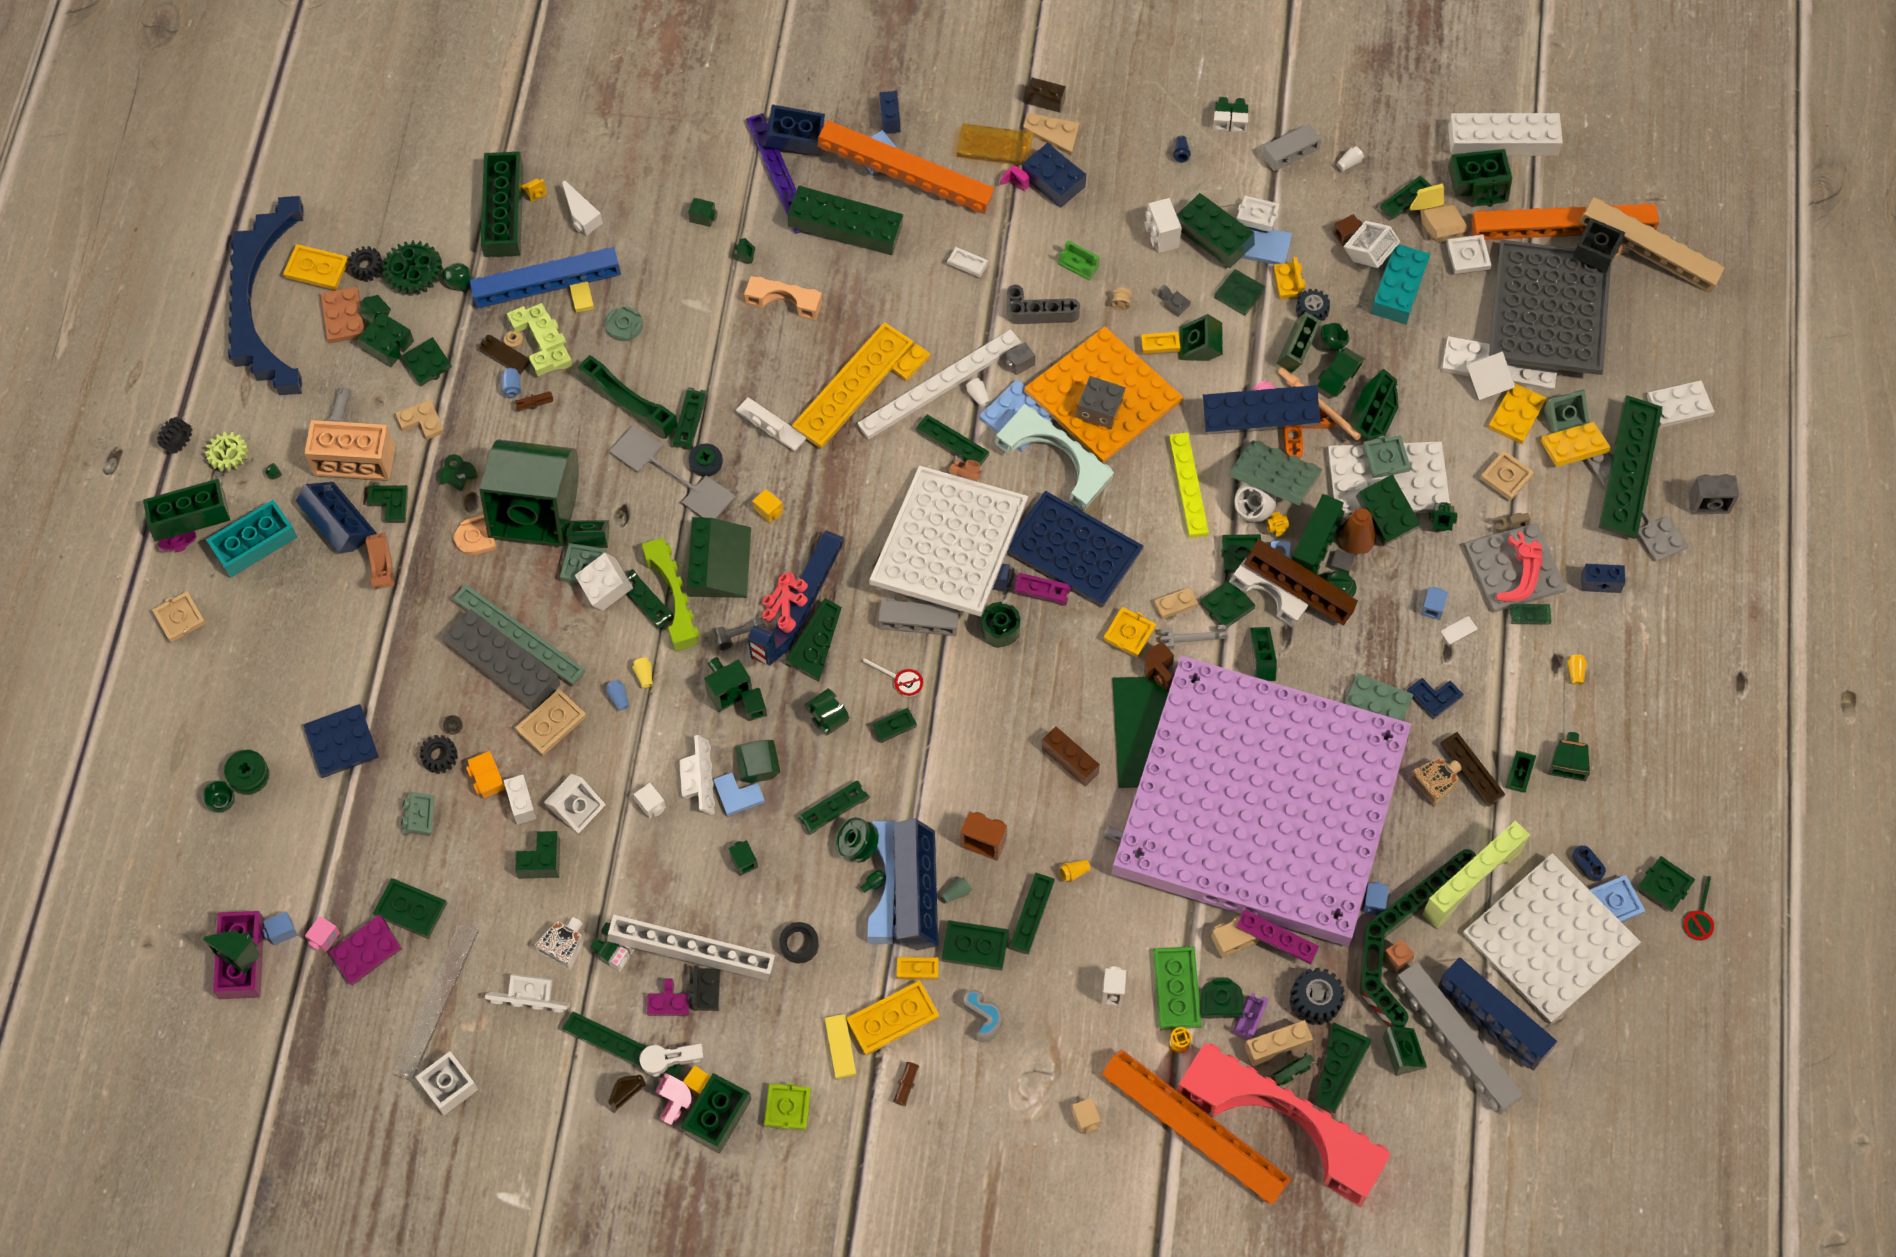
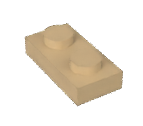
M1191 587L1154 601L1161 619L1198 607V602Z

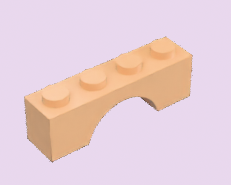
M751 276L744 293L745 304L764 308L771 301L786 300L797 308L799 317L815 321L822 305V292L801 288L797 285L783 284L780 281L766 280L763 277Z

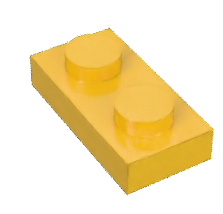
M1178 332L1141 334L1143 354L1180 352Z
M916 343L892 367V372L907 382L931 355Z
M897 957V979L938 980L939 958Z

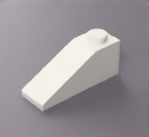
M563 181L564 193L574 222L573 226L578 232H582L587 236L603 224L601 213L571 185Z

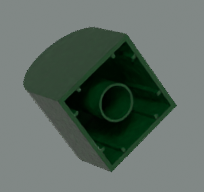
M497 439L494 442L479 487L488 538L564 546L566 531L573 514L578 488L579 461L575 448Z

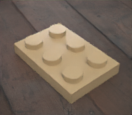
M558 689L516 726L515 729L544 756L580 724L587 715L566 694Z

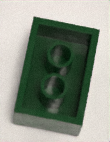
M1505 149L1451 154L1448 166L1455 197L1472 195L1473 184L1476 179L1511 174Z
M1393 474L1359 491L1355 496L1361 507L1371 513L1375 532L1383 546L1416 530L1421 525Z

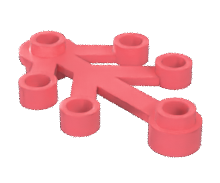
M791 572L782 574L778 579L776 590L772 595L765 596L762 601L767 608L772 607V609H766L762 617L767 622H771L782 607V616L778 619V626L784 633L792 631L796 622L790 617V601L795 602L800 607L805 605L808 599L801 592L807 589L808 584L803 579L796 580ZM795 588L800 593L794 594L790 590Z

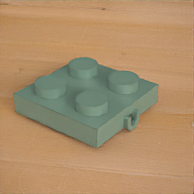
M1401 435L1388 438L1380 436L1377 440L1364 442L1363 447L1373 478L1410 472L1411 466Z

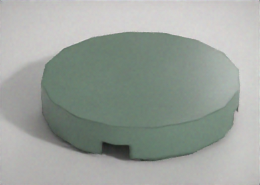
M627 306L613 309L605 320L609 336L618 341H629L636 338L643 328L639 312Z

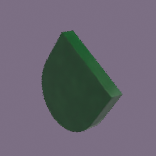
M1226 977L1213 979L1202 990L1201 1018H1243V993L1239 985Z

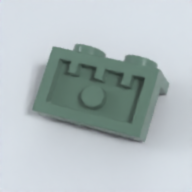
M411 792L403 799L402 810L405 811L404 817L401 819L400 828L403 829L404 836H407L409 833L430 836L432 833L435 795Z

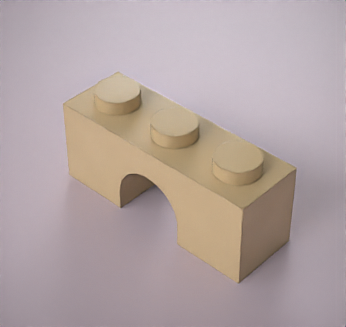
M1304 1020L1246 1041L1245 1051L1252 1067L1271 1061L1274 1056L1290 1050L1291 1053L1308 1048L1311 1046L1313 1038Z

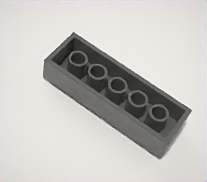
M471 608L444 635L448 647L532 712L545 702L561 685L556 673Z

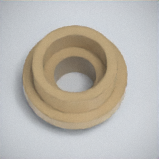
M515 331L508 332L504 337L505 344L513 349L520 347L523 342L522 334Z

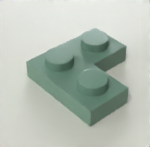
M569 543L560 580L579 583L575 575L602 554L607 553V549Z

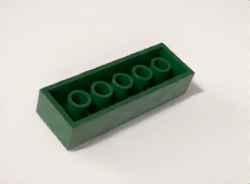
M520 151L484 153L481 248L484 257L521 255L523 161Z
M798 185L788 212L787 227L892 256L903 226L904 214Z

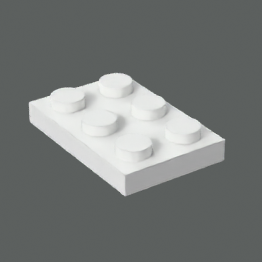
M1702 381L1652 391L1647 394V399L1650 403L1663 406L1659 428L1710 417L1715 413Z

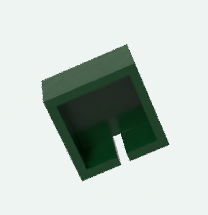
M382 312L358 337L363 351L390 368L401 357L400 350L404 353L414 342L410 329Z

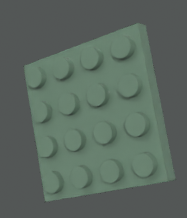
M1252 440L1231 468L1229 476L1300 506L1319 478L1322 469L1314 463L1300 460L1297 456H1288L1280 449L1266 446L1261 441Z

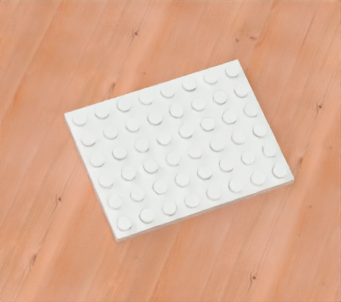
M919 466L870 577L869 584L982 616L1028 502V496Z

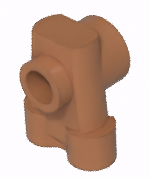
M956 460L955 464L951 465L949 473L977 482L982 475V471H980L981 464L974 460H967L966 463Z

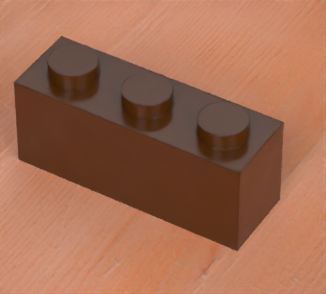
M1057 726L1042 739V749L1085 787L1099 774L1100 764Z

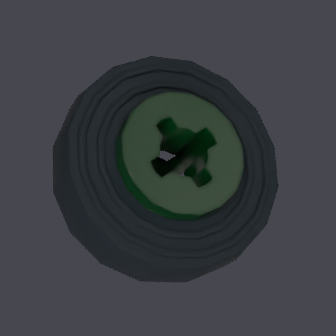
M700 444L694 447L689 455V466L695 474L702 477L716 474L723 464L722 453L719 448L712 444Z

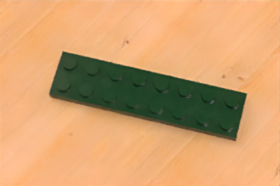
M1628 395L1624 398L1598 528L1632 539H1636L1638 536L1663 406Z

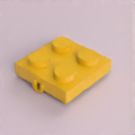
M1121 607L1104 635L1103 641L1138 658L1154 632L1156 623L1144 618L1143 614L1139 612L1134 613Z

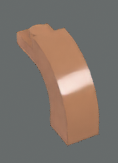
M386 532L367 536L366 544L372 569V587L380 589L394 586L393 564Z

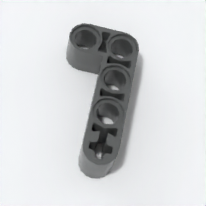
M1014 284L1007 289V317L1012 324L1069 323L1079 319L1080 303L1076 299L1024 300V291L1020 285Z

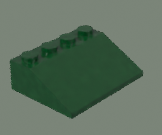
M692 517L687 578L689 597L747 598L751 527L715 518Z

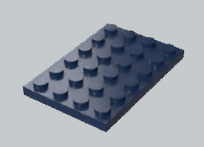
M1045 490L1015 532L1007 553L1055 581L1068 584L1071 590L1104 607L1142 552L1144 546Z

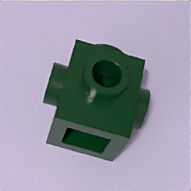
M1434 503V509H1430L1429 521L1432 522L1433 529L1452 531L1453 524L1457 522L1458 513L1455 512L1454 506H1451L1450 503Z

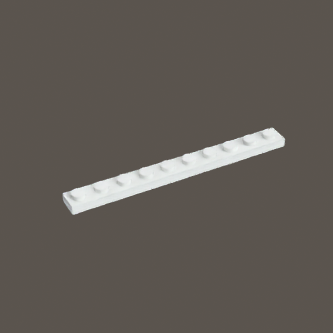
M1010 329L857 423L858 428L868 440L1005 357L1006 352L1021 345L1022 342Z

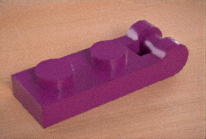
M1018 573L1014 587V593L1055 602L1061 606L1067 605V594L1071 590V587L1066 583ZM1054 590L1060 591V594H1055Z

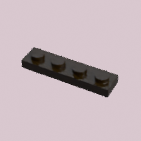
M1458 732L1441 741L1440 745L1452 761L1456 760L1462 768L1461 773L1487 807L1505 797L1503 790Z

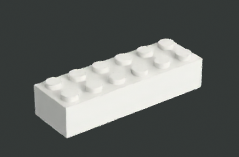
M1451 113L1448 124L1450 154L1505 149L1507 156H1559L1563 144L1560 113Z

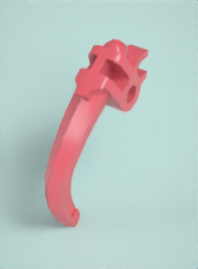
M1521 532L1517 533L1519 541H1515L1512 535L1508 538L1509 544L1514 546L1517 551V560L1523 562L1521 582L1518 588L1513 591L1498 593L1496 599L1500 601H1522L1531 596L1537 584L1540 567H1542V546L1539 541H1532L1531 544H1526L1524 535Z

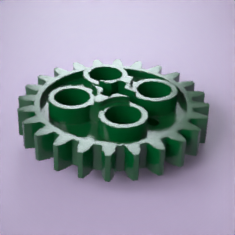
M412 240L411 244L408 245L404 241V246L397 244L398 249L391 248L392 254L387 253L388 259H383V276L386 283L390 284L391 289L395 288L397 293L402 290L404 295L408 291H410L411 295L414 294V291L421 294V289L427 292V286L434 287L433 281L439 282L437 276H442L441 270H443L439 252H435V248L433 246L429 247L428 243L423 246L421 241L415 244L414 240Z

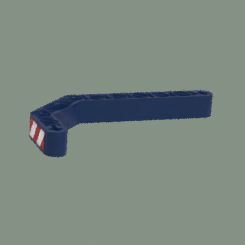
M825 530L800 578L808 584L807 589L801 592L808 600L801 607L795 602L790 601V617L796 622L794 629L789 633H784L779 628L778 623L771 631L756 625L753 626L748 637L751 659L771 666L791 648L843 546V536ZM795 589L793 593L799 594L800 592Z

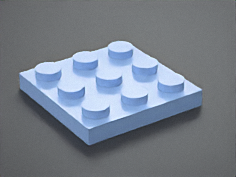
M1019 380L1012 383L979 415V419L996 433L1001 431L1024 404L1034 408L1042 418L1048 419L1051 423L1054 421L1046 410L1041 408L1034 399L1024 392V387L1026 386ZM1030 443L1024 444L1017 449L1022 452Z

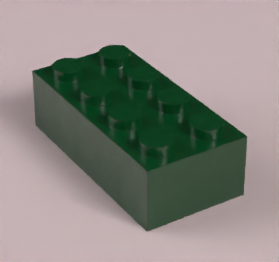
M1201 193L1177 214L1182 227L1181 232L1229 268L1255 245V233Z
M219 478L143 500L147 525L155 542L230 521L226 496Z
M1322 494L1292 555L1293 561L1316 575L1319 572L1321 561L1325 560L1329 545L1331 546L1334 541L1336 530H1339L1342 524V518L1345 513L1342 510L1344 502Z

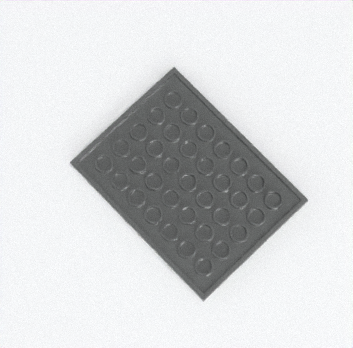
M1500 240L1489 356L1503 351L1507 364L1602 375L1611 265L1608 271L1605 272L1573 258L1576 248Z

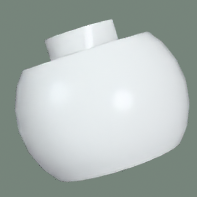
M1245 483L1236 492L1235 508L1243 519L1249 522H1261L1270 517L1274 512L1276 496ZM1257 496L1261 498L1260 505L1256 501Z

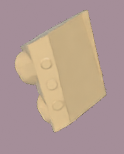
M1452 203L1420 210L1423 226L1431 239L1438 243L1447 241L1449 235L1458 237L1468 231L1465 221Z

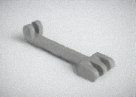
M1219 625L1218 632L1173 635V628L1159 630V635L1162 636L1160 637V642L1163 641L1169 650L1174 649V643L1227 639L1226 625Z

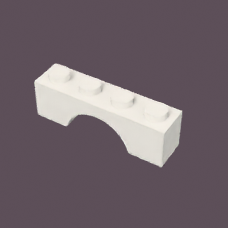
M1244 560L1229 582L1244 593L1253 589L1268 592L1276 601V616L1293 627L1309 604L1244 565Z

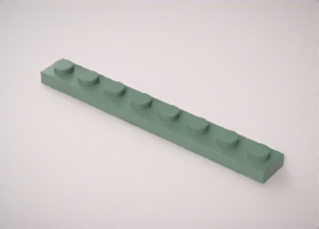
M466 584L453 597L455 603L466 611L471 608L570 685L574 686L585 673L583 667Z

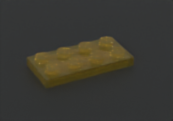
M962 123L957 157L1022 165L1030 157L1033 132Z

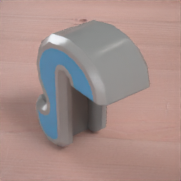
M970 990L964 996V1008L985 1022L977 1034V1041L982 1043L991 1041L998 1035L1001 1029L1002 1011L992 1002H983L984 995L980 991Z

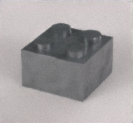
M1703 474L1697 476L1689 492L1691 514H1730L1739 497L1736 475L1721 474L1719 476H1710Z

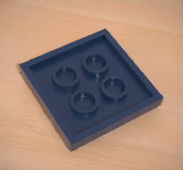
M360 704L303 724L321 778L379 758Z

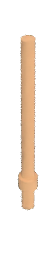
M1283 367L1279 369L1278 373L1287 380L1288 385L1291 387L1304 386L1297 376L1291 375ZM1318 398L1319 409L1354 439L1358 440L1361 437V434L1357 433L1348 422Z

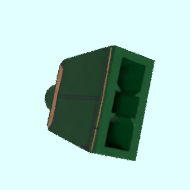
M1569 732L1567 733V740L1560 739L1556 746L1548 775L1586 782L1590 774L1588 745L1579 742L1578 733Z

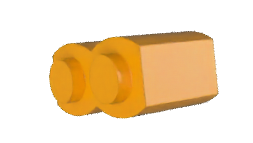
M490 751L468 760L470 766L466 768L470 778L475 777L476 783L473 785L477 795L482 794L485 799L506 790Z

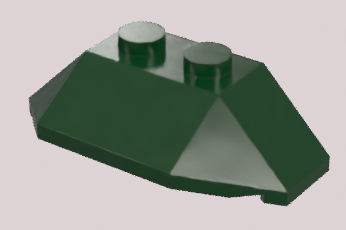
M1381 369L1362 389L1349 416L1353 429L1366 440L1385 436L1399 407L1396 388L1397 379L1385 369Z

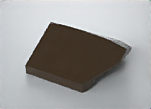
M641 1074L622 1077L616 1081L608 1101L613 1113L646 1086Z

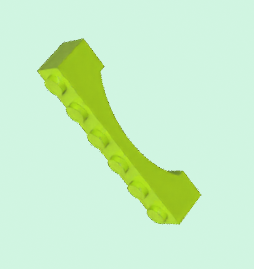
M664 537L642 543L648 568L655 569L666 580L675 599L674 621L672 626L668 627L675 652L698 645L697 638L700 635L697 626L693 627L691 622L694 620L692 610H687L686 604H689L686 592L682 593L680 589L683 587L681 577L676 576L675 571H678L675 559L671 560L670 555L673 554L670 543L666 544Z

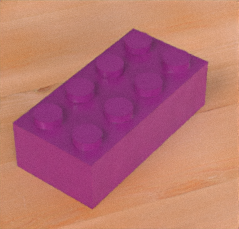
M260 911L218 913L216 934L233 930L240 934L245 932L253 938L252 941L258 945L257 950L261 954L246 974L215 955L213 993L218 999L261 997L264 940L262 929H264L263 921L265 919Z

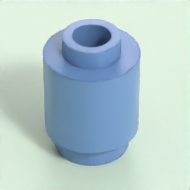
M514 368L505 369L501 375L502 393L507 397L513 398L521 393L520 374Z

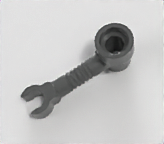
M757 618L747 625L726 631L725 627L716 628L714 633L718 649L723 651L731 648L733 645L731 638L750 632L754 625L765 629L762 618Z

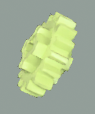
M224 432L221 437L217 434V439H210L212 444L206 445L208 451L205 454L209 464H212L214 469L218 467L221 472L224 468L228 472H230L231 467L238 469L237 464L243 465L242 459L248 458L246 453L249 451L245 440H242L240 435L235 436L234 432H231L230 435Z

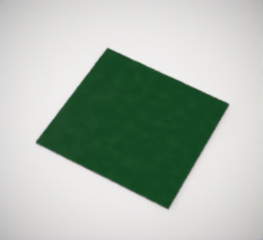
M1112 677L1119 788L1138 787L1170 688L1165 690L1162 686H1159L1155 682L1154 677L1149 680L1146 677Z

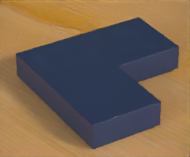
M1423 678L1407 689V692L1413 694L1412 698L1433 720L1464 695L1451 680L1437 691Z

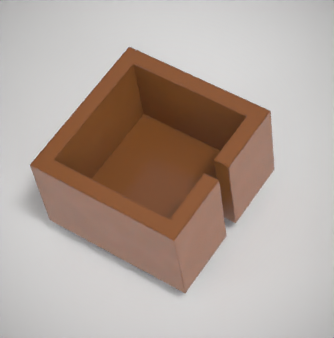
M969 811L960 832V847L998 861L1007 840V825L999 819L992 820L986 818L980 812L973 813Z

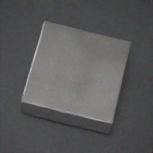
M1336 549L1330 569L1342 570L1349 574L1355 555Z

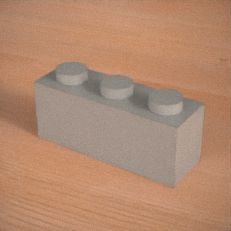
M1309 123L1298 127L1289 134L1282 135L1275 141L1266 143L1263 148L1262 157L1271 169L1276 171L1319 150L1321 138Z

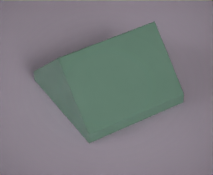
M1582 389L1548 399L1543 414L1552 433L1590 423L1585 390Z

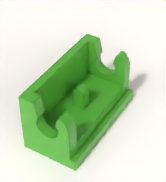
M1068 240L1065 244L1064 252L1061 251L1059 254L1058 265L1090 281L1099 268V256Z

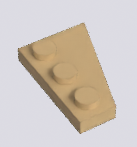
M1027 113L1023 131L1041 141L1045 140L1051 143L1057 149L1065 150L1067 154L1072 156L1080 123Z

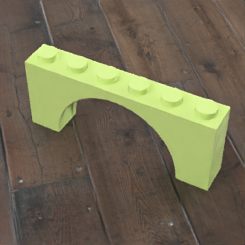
M1514 821L1429 898L1422 915L1438 929L1452 916L1463 899L1490 872L1504 862L1508 865L1523 851L1530 834L1519 823Z

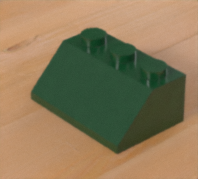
M713 1073L686 1117L681 1129L702 1145L720 1154L752 1100L750 1092Z

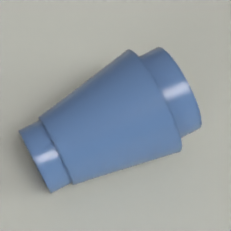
M615 680L607 684L606 693L618 710L621 711L628 708L629 704L624 683H621V680Z

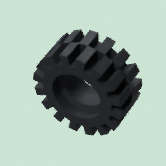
M362 246V250L356 248V253L352 251L351 256L348 258V264L354 278H358L359 281L364 279V282H368L369 278L373 281L374 276L378 278V273L382 274L383 261L379 251L375 248L371 249V246H367V249ZM365 260L373 261L369 267L362 268L359 266Z
M179 417L170 418L169 422L166 421L165 426L161 427L162 431L158 433L160 436L157 437V443L171 454H176L178 450L181 451L182 447L187 445L186 442L190 441L189 437L192 436L191 432L193 431L192 426Z
M434 735L435 739H432L430 736L428 738L429 742L424 741V747H420L421 752H419L421 761L425 768L429 769L432 773L435 771L436 774H440L441 770L443 773H446L447 768L451 770V765H456L455 759H458L456 747L453 741L451 742V739L445 738L444 735H441L440 738L438 735ZM438 748L446 751V756L441 760L431 758L432 752Z

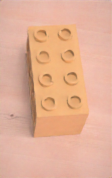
M311 420L304 454L314 476L390 480L395 445L387 425Z

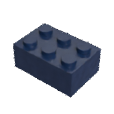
M772 104L765 146L818 156L820 152V147L817 146L818 138L824 127L825 114Z
M1048 142L1022 163V170L1029 175V183L1060 208L1086 187V174Z

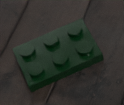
M392 878L373 915L375 917L381 915L385 921L429 939L447 905V901Z
M948 920L941 961L1003 971L1009 929Z

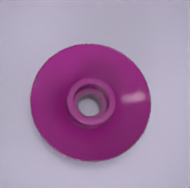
M192 531L160 540L158 547L163 551H184L186 546L196 539V532Z

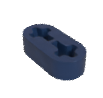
M1585 845L1578 846L1573 853L1574 862L1590 881H1600L1605 875V866L1589 847ZM1585 853L1587 856L1586 858H1579V854ZM1599 869L1600 872L1593 874L1592 870Z

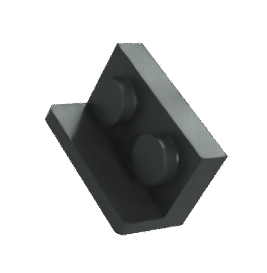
M694 965V972H690V984H693V991H689V1004H692L694 1011H719L720 969H699L698 965Z

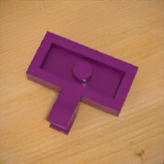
M673 978L664 979V994H648L647 1016H689V994H674Z

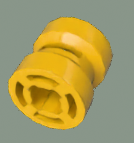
M1183 1027L1173 1030L1169 1043L1174 1052L1184 1053L1189 1049L1192 1039L1190 1031Z

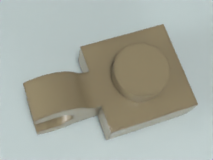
M1515 513L1509 519L1498 516L1494 519L1493 523L1502 524L1496 530L1497 533H1502L1506 530L1509 531L1529 525L1530 516L1529 513Z

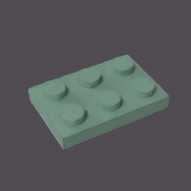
M1357 673L1345 704L1403 721L1413 694Z

